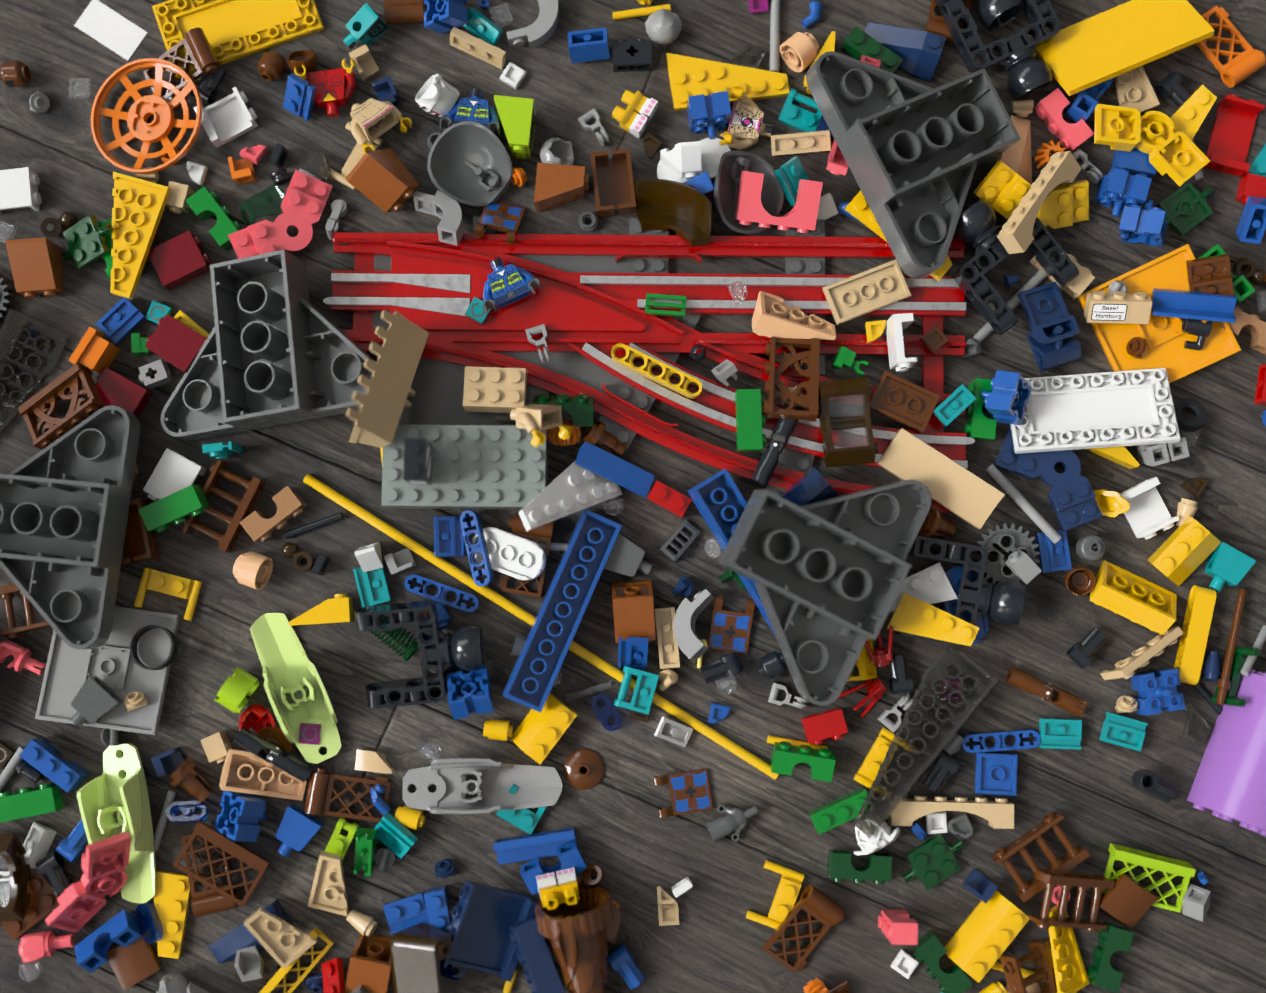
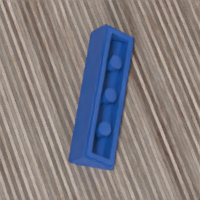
M584 442L579 448L575 464L644 498L647 496L655 476L589 442Z

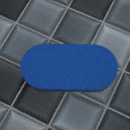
M963 565L954 566L945 572L957 598H959ZM971 570L967 573V579L970 582L977 580L978 574L976 571ZM958 599L943 601L945 612L954 616ZM968 610L960 613V619L968 621L971 618V613ZM982 615L976 619L975 626L980 629L972 645L979 643L987 634L989 628L988 616L984 617Z

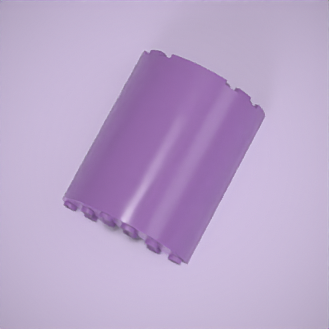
M1251 669L1248 676L1241 675L1236 696L1232 697L1245 699L1246 705L1245 707L1222 706L1223 711L1218 715L1187 801L1194 803L1193 807L1205 812L1206 809L1213 811V816L1231 823L1233 820H1237L1240 822L1239 826L1266 837V673Z

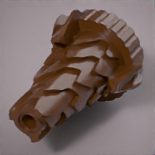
M581 886L578 887L580 899L577 900V904L568 905L565 902L558 904L556 909L548 910L547 907H543L540 900L535 906L538 930L543 937L548 938L555 950L556 961L558 965H561V971L569 993H606L605 983H608L607 940L611 943L617 941L621 923V910L617 908V905L613 904L612 896L605 889L599 887Z

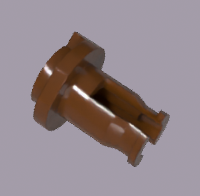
M594 422L593 427L585 429L582 441L589 442L617 457L618 454L622 455L625 451L627 444L620 442L617 437L604 430L605 424L603 422Z
M930 506V510L917 535L929 537L934 534L946 539L944 532L954 535L956 525L953 520L948 521L945 517L940 516L937 509Z
M189 756L171 773L169 777L172 780L169 784L172 787H175L177 784L181 785L201 803L211 794L210 792L214 787H211L194 769L197 762Z

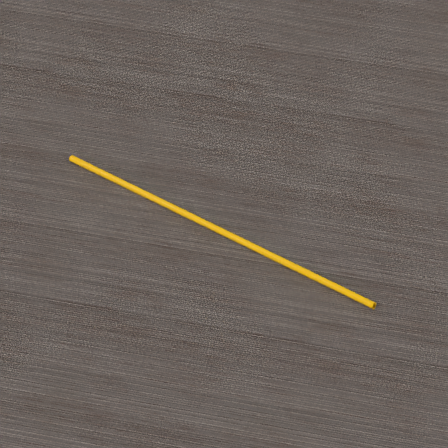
M307 474L303 479L305 484L530 626L533 625L536 617L489 587L477 586L474 583L473 577L445 559L434 557L432 551L310 474ZM572 640L568 650L622 683L624 672ZM631 677L629 688L634 691L636 680ZM654 692L652 703L776 780L779 774L771 772V765Z

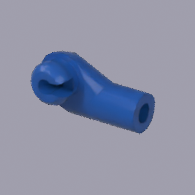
M813 0L810 2V15L801 21L805 29L821 19L823 7L819 1Z
M376 784L370 790L372 803L385 815L391 808L381 797V794L385 792L384 787L381 784Z

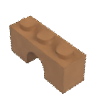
M1235 306L1233 314L1236 317V322H1228L1234 336H1238L1242 328L1247 329L1252 337L1249 348L1266 355V322L1260 320L1259 316L1247 314L1240 307ZM1221 323L1220 327L1225 329L1223 323Z
M286 486L272 497L277 505V512L272 518L267 519L260 511L255 510L240 522L254 542L263 543L272 537L271 533L276 529L281 530L288 524L287 521L291 517L296 518L303 513V508L306 505L292 487Z

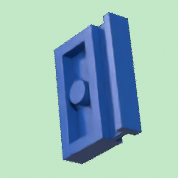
M294 73L290 74L287 80L283 108L298 117L302 116L307 122L311 118L317 87L310 86L308 81Z
M123 297L96 324L115 344L119 345L145 320L146 316L129 299Z
M433 517L434 557L464 556V537L460 517Z
M1057 531L1062 538L1055 544L1044 533L1035 534L1036 542L1039 545L1037 549L1040 552L1041 573L1072 568L1066 531Z
M619 637L618 669H621V666H629L635 669L647 670L648 638L628 637V639H622V637Z
M423 892L383 905L391 934L422 922H429Z

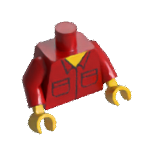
M344 58L342 61L343 68L310 72L308 76L305 75L306 66L302 64L303 73H299L296 66L294 67V73L297 76L308 81L310 86L317 87L314 104H318L320 109L327 108L328 117L339 116L338 107L348 104V99L352 97L356 88L355 71L352 70L355 66L353 58L351 59V66L346 64V58Z

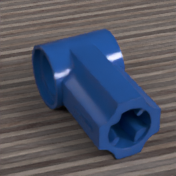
M82 819L71 834L65 837L56 848V851L71 863L80 857L85 849V844L88 842Z
M624 944L607 956L610 965L616 972L620 973L630 989L636 988L645 980V977L634 963L630 951Z

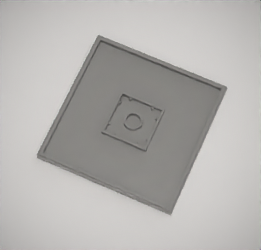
M115 606L114 615L116 617L113 619L109 639L103 646L90 650L69 647L53 630L35 719L74 724L71 718L76 714L77 710L71 706V702L87 678L96 675L121 699L125 700L131 692L140 691L148 699L149 705L128 712L123 702L99 722L90 723L86 720L82 724L83 726L157 735L171 664L161 670L141 668L131 657L130 643L135 633L148 625L165 627L172 631L176 637L180 615ZM160 628L151 629L144 633L137 645L138 657L147 667H155L162 664L168 658L171 651V640L168 634Z

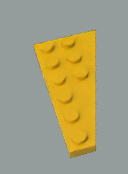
M666 53L674 111L687 110L688 96L702 94L707 96L722 91H728L729 96L730 93L736 94V91L732 88L734 86H741L744 94L752 101L789 95L787 74ZM729 97V102H730V104H732V103H734L735 101H737V98H736V99H731V98Z
M113 172V249H111L113 268L111 269L110 292L113 295L132 300L171 189L167 186Z

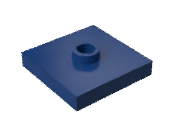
M976 753L974 793L1017 796L1018 755Z

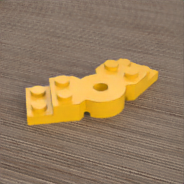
M1097 104L1095 107L1094 144L1111 145L1110 150L1127 152L1136 147L1139 151L1149 154V162L1162 176L1167 173L1179 187L1210 162L1206 155L1184 132L1178 131L1173 133L1174 123L1162 112L1148 111L1140 116V111L1137 108Z
M999 160L973 193L979 198H984L990 202L994 209L1007 219L1011 217L1012 212L1018 207L1023 196L1027 194L1031 184ZM1081 180L1057 185L1043 201L1036 217L1040 219L1045 227L1049 225L1053 229L1073 226L1074 222L1089 220V182Z

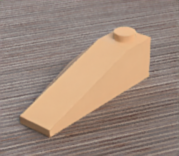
M1011 115L1010 119L1021 139L1000 154L997 162L999 160L1031 184V124L1029 120Z
M763 291L759 292L752 318L753 333L769 338L772 336L791 339L818 338L835 340L836 331L834 324L814 314L809 316L804 314L800 307L795 305L793 308L783 303L785 299Z
M229 749L223 765L219 787L225 791L303 801L307 780L302 782L249 751Z

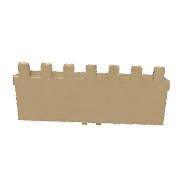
M386 310L382 311L381 318L389 323L390 326L388 331L381 326L376 328L375 334L384 340L382 347L376 343H371L370 351L379 356L377 363L370 359L365 360L364 367L373 372L371 379L360 375L358 383L367 388L366 394L364 396L359 392H354L352 399L362 406L359 412L352 408L347 410L346 416L355 421L349 440L351 443L357 442L379 448L391 444L403 408L411 407L412 403L407 400V396H415L416 392L410 387L429 333L403 317L397 311L394 314Z

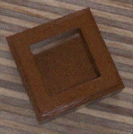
M937 325L920 338L932 353H935L949 341Z

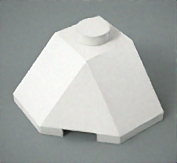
M701 141L681 142L676 144L675 148L671 151L668 148L660 150V161L679 177L690 180L702 172Z

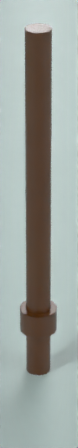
M1245 589L1238 590L1221 679H1218L1217 684L1219 690L1216 704L1222 706L1225 705L1227 691L1230 690L1231 681L1229 680L1247 590Z

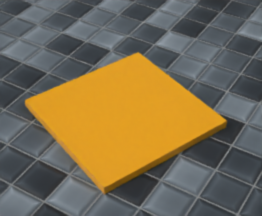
M1186 244L1097 286L1077 298L1083 310H1085L1087 293H1093L1094 291L1108 293L1109 285L1115 280H1121L1126 284L1127 293L1145 292L1149 294L1150 298L1153 288L1189 291L1186 261L1196 258L1189 244ZM1151 312L1149 324L1090 323L1114 372L1166 368L1169 383L1241 351L1228 322L1212 321L1211 332L1205 339L1204 347L1200 351L1184 348L1185 341L1196 342L1198 337L1182 332L1181 328L1184 318L1154 316ZM1221 323H1223L1225 329L1220 327ZM1134 337L1146 339V347L1141 359L1133 358L1126 351L1128 342Z

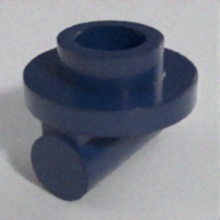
M688 577L680 578L678 585L672 590L673 595L690 596L694 588L692 581Z
M443 859L435 865V877L446 878L456 876V867L453 861Z
M322 973L306 977V988L312 993H320L324 990Z

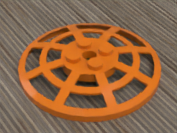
M145 58L123 65L113 72L102 84L92 106L91 131L98 150L113 165L134 174L156 173L169 168L187 154L199 134L203 115L199 90L185 71L166 60ZM155 67V79L144 80L133 85L127 77L128 74L139 69ZM164 68L179 74L187 81L186 86L181 91L173 84L163 80ZM121 81L127 91L120 97L114 110L104 108V102L110 91ZM154 86L153 95L142 97L138 92L140 89ZM163 87L171 90L176 95L169 103L161 98ZM192 90L197 101L196 120H189V108L185 99ZM132 96L135 102L129 112H122L125 103ZM180 103L183 108V120L174 119L173 109ZM101 115L113 118L112 126L116 140L106 145L101 133ZM154 115L153 122L147 123L148 118ZM120 119L127 121L130 130L124 136L120 132ZM172 128H181L178 136L171 143L167 136ZM187 128H194L187 144L177 154L174 148L183 139ZM134 138H138L143 142L140 152L133 150L126 143ZM161 141L165 148L158 152L148 153L151 143ZM121 147L128 154L137 157V161L134 167H129L118 161L110 152ZM167 153L171 159L157 167L142 169L146 159L158 158Z

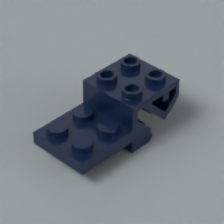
M1053 282L1020 292L1018 298L1032 330L1026 337L1040 372L1076 362L1080 359L1081 343L1073 338V336L1079 333V327L1074 315H1069L1057 283Z

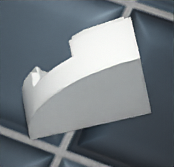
M187 161L189 176L196 184L203 186L208 167Z

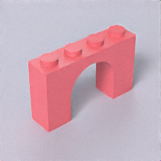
M748 171L741 172L734 218L739 220V224L751 225V222H758L759 227L770 228L772 224L778 225L779 230L786 231L793 227L797 228V232L808 234L809 230H815L823 182L800 179L796 203L792 210L783 216H772L764 209L761 202L764 174Z

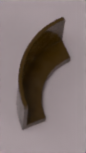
M643 179L636 181V218L639 221L641 231H667L672 229L676 231V235L684 238L691 247L710 243L712 205L704 194L691 186L671 180Z

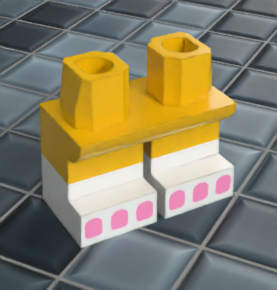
M626 90L621 98V101L628 105L626 110L617 105L612 112V117L619 122L621 128L640 138L658 108V101L643 96L638 90L636 93Z
M574 867L556 871L558 885L556 884L554 872L536 876L538 892L543 907L552 910L556 909L558 904L565 902L568 905L577 904V900L580 898Z

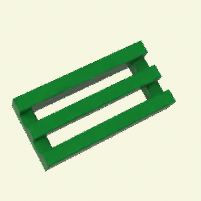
M646 294L645 314L685 317L686 296ZM650 299H655V300H668V301H682V304H678V303H665V302H652V301H650ZM649 307L681 308V312L649 309Z

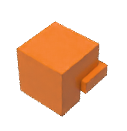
M89 327L68 361L73 364L85 365L91 370L100 373L105 367L109 368L121 348L102 337L103 333Z

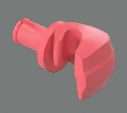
M9 640L0 642V663H3L11 656L14 657L13 662L7 665V668H14L17 672L27 669L39 676L44 673L42 669L46 668V663L31 658V651L28 648Z
M47 930L26 934L21 938L18 949L19 955L23 963L38 961L45 956L51 957L54 956L56 949L74 947L75 937L74 934L55 937L52 931L48 932Z

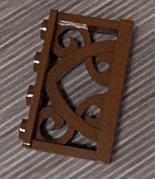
M771 336L770 343H766V355H769V362L765 364V374L769 375L768 381H765L764 393H768V400H764V412H767V418L802 419L815 422L818 416L820 339H791ZM780 347H786L790 350L792 356L789 358L788 354L782 351L784 357L779 358L776 351ZM794 348H806L809 351L796 354ZM798 362H800L801 366L802 364H807L808 368L802 370ZM775 363H777L780 366L774 372ZM794 365L796 371L801 376L808 378V381L800 383L794 392H791L780 379L784 371ZM774 385H775L776 388L778 389V391L775 392V393H774ZM800 389H805L807 391L806 395H802L800 393V396H797V393ZM776 398L782 399L781 405L785 404L787 399L791 401L790 405L784 410L778 409L774 402ZM796 404L808 409V411L792 410V408Z
M76 363L18 407L20 415L24 417L34 447L46 448L96 411L105 407V403L102 402L92 379L93 373L90 368ZM87 394L89 400L87 401L81 398V396ZM59 400H71L65 418L51 417L57 408Z

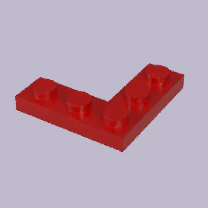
M335 958L322 963L324 993H345L342 958Z

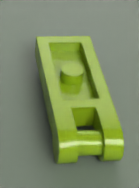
M340 817L325 852L341 855L343 862L355 837L356 828L359 825L356 823L351 824L346 821V818ZM342 829L349 831L347 836L341 833Z

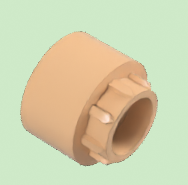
M796 32L780 45L782 59L791 70L798 73L814 62L819 51L817 40L808 32Z
M253 551L241 554L234 563L233 575L237 578L238 583L261 590L271 577L273 560L270 557Z

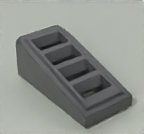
M684 520L660 548V551L676 562L700 531L687 520ZM684 526L693 533L692 536H689L682 530ZM679 532L688 539L687 542H684L677 536ZM674 538L683 545L682 548H679L672 542ZM669 544L678 551L677 554H674L667 548Z

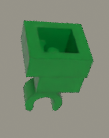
M131 333L133 356L149 355V349L145 347L148 337H141L140 333Z
M842 346L838 349L831 367L837 370L842 367L845 369L851 367L855 370L856 374L864 375L865 373L859 369V365L867 366L869 364L866 361L854 360L857 353Z

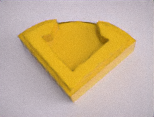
M886 320L865 323L867 343L877 340L882 335L886 327Z

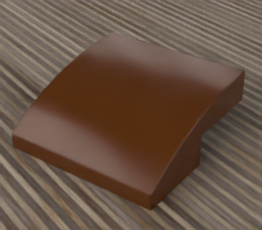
M1229 254L1186 261L1189 292L1234 296Z
M1122 874L1114 883V889H1109L1100 900L1099 907L1120 922L1133 928L1158 897L1140 886L1134 879Z
M144 932L126 948L119 945L107 952L108 962L123 990L162 969Z

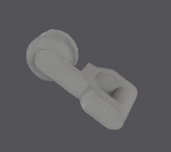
M595 109L590 110L577 119L584 131L595 133L602 146H605V142L607 144L610 143L609 135L601 125L600 116ZM596 119L593 125L586 124L589 120Z
M1078 148L1072 153L1076 160L1080 158L1083 161L1080 171L1083 173L1089 168L1086 172V177L1090 182L1097 184L1103 178L1101 171L1087 160L1088 155Z
M338 199L331 204L332 213L325 226L329 240L334 238V232H338L339 217H343L347 213L348 209L343 200Z
M542 324L525 329L529 343L536 345L537 348L545 346L543 352L538 349L542 365L545 364V360L550 363L549 358L551 357L546 344L548 335L545 325ZM543 333L541 340L535 341L531 337Z
M773 683L768 702L779 706L785 703L801 709L808 708L806 703H810L804 698L794 696V699H797V701L790 703L792 694H789L786 686ZM780 689L786 692V698L782 702L777 700Z
M910 694L903 695L891 709H885L878 717V720L891 732H895L902 724V712L897 707L903 706L902 709L905 711L915 699L913 697L910 698ZM889 713H895L898 716V720L895 723L886 717Z

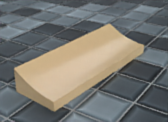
M902 428L898 430L877 463L902 481L916 480L922 482L931 493L932 500L977 529L982 528L987 518L1005 495Z

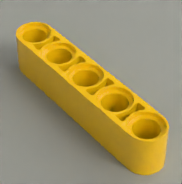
M616 344L612 348V359L616 364L687 398L696 399L701 394L702 383L698 379L625 344ZM624 350L626 356L621 359L617 358L615 352ZM640 358L644 361V365L636 367L633 361ZM654 367H659L662 370V374L654 376L651 370ZM676 375L680 378V383L674 385L670 383L669 378ZM695 384L698 387V392L690 393L687 389L688 385Z
M1194 585L1190 590L1182 627L1183 634L1180 636L1174 668L1178 669L1180 682L1190 685H1196L1200 678L1217 596L1216 590Z

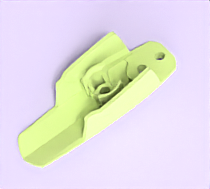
M274 612L263 614L252 624L250 632L263 668L264 688L286 738L291 743L296 744L307 762L318 764L337 755L342 747L336 725L338 720L315 665L309 660L292 626H289L286 615ZM301 723L321 724L319 745L298 743ZM322 746L327 748L325 755L319 752Z
M131 743L109 746L103 752V774L88 782L77 792L79 808L89 845L117 834L129 833L131 836L129 865L124 869L128 878L126 884L121 889V895L127 901L143 904L157 894L154 837L146 779L137 747Z

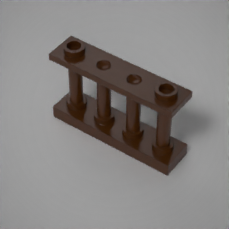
M218 459L211 466V474L202 491L207 502L211 494H214L235 504L238 509L235 515L232 516L211 506L203 509L205 513L227 523L229 527L226 533L221 534L198 523L201 514L195 517L192 514L187 516L186 521L183 522L184 528L182 532L192 534L193 530H196L217 540L220 544L218 549L231 553L243 529L240 522L250 515L266 481L257 477L247 480L224 469L227 463ZM220 476L245 487L247 491L244 497L239 498L216 487Z
M15 583L0 586L1 600H4L8 630L0 631V636H7V639L19 638L22 633L51 627L46 620L45 622L35 624L33 605ZM16 594H20L23 597L27 626L16 628L12 601Z
M1057 812L1045 815L1041 823L1007 847L997 849L994 852V856L991 857V860L997 865L1003 863L1018 885V889L1014 893L1022 902H1026L1045 888L1044 882L1036 879L1037 870H1041V868L1025 847L1028 843L1035 839L1051 861V866L1045 870L1042 869V871L1068 872L1090 856L1085 848L1072 844L1058 824L1064 817ZM1050 828L1053 829L1067 849V854L1062 858L1056 856L1042 836V833ZM1017 851L1020 852L1034 872V878L1030 881H1025L1009 859Z
M1037 870L1036 879L1043 881V885H1045L1041 915H1029V920L1037 923V927L1049 929L1050 926L1085 928L1092 932H1097L1098 929L1107 930V925L1098 922L1097 918L1101 894L1104 892V889H1114L1115 881L1101 875ZM1057 885H1060L1062 888L1057 917H1051L1049 914L1053 890ZM1076 886L1078 889L1073 918H1067L1065 916L1070 889ZM1090 887L1093 889L1089 919H1082L1086 890Z
M1029 941L1030 952L1020 958L1007 955L1000 956L1010 993H1027L1026 987L1036 982H1039L1041 993H1057L1053 958L1048 941ZM1033 961L1036 972L1023 979L1020 967Z

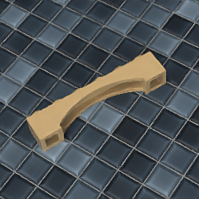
M1071 151L1056 152L1050 157V161L1041 170L1040 175L1032 183L1027 194L1023 196L1009 220L1002 226V230L997 235V238L1008 254L1026 251L1034 239L1032 233L1035 219L1047 195L1059 184L1072 183L1080 172L1081 167Z
M894 795V798L888 800V823L892 826H912L913 821L935 812L961 811L975 814L988 820L989 826L992 828L1014 829V804L1009 802L1007 798H995V801H987L985 797H975V800H967V797H955V800H947L945 796H935V799H927V796L917 795L914 796V799H907L905 795Z

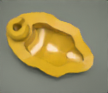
M1106 489L1094 490L1096 496L1094 498L1102 516L1116 517L1129 510L1131 506L1129 500L1124 498L1119 492L1107 491Z

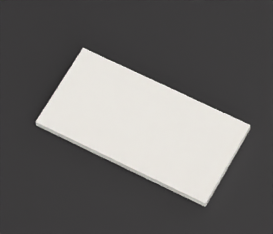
M1166 368L1024 378V382L1030 385L1032 391L1029 401L1024 407L1023 421L1021 426L1010 424L1015 454L1177 443L1181 440Z

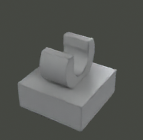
M728 359L711 370L714 377L726 386L729 385L727 382L728 377L732 376L733 379H738L735 373L738 370Z

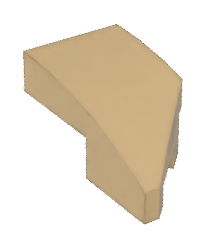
M357 749L355 770L395 774V769L391 768L384 753L380 754L378 751Z
M660 886L657 887L659 926L679 925L678 903Z

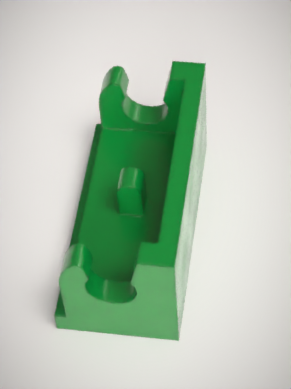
M356 828L355 874L358 873V870L362 869L365 870V876L370 877L375 867L377 829Z

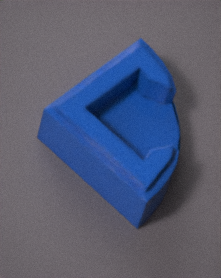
M711 703L708 723H717L723 720L730 713L731 706Z
M913 821L912 826H908L920 840L927 837V834L916 822Z

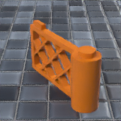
M1215 6L1202 15V17L1212 28L1218 29L1217 37L1212 36L1195 44L1220 72L1223 83L1227 87L1233 88L1265 66L1266 55L1264 52L1251 47L1229 21V14L1223 7ZM1215 14L1219 19V24L1209 23V16ZM1222 30H1229L1231 39L1221 37ZM1206 40L1216 41V48H1208ZM1220 42L1230 43L1229 51L1219 50ZM1234 44L1241 45L1245 51L1242 53L1233 52ZM1218 55L1229 56L1228 63L1222 65L1218 60Z

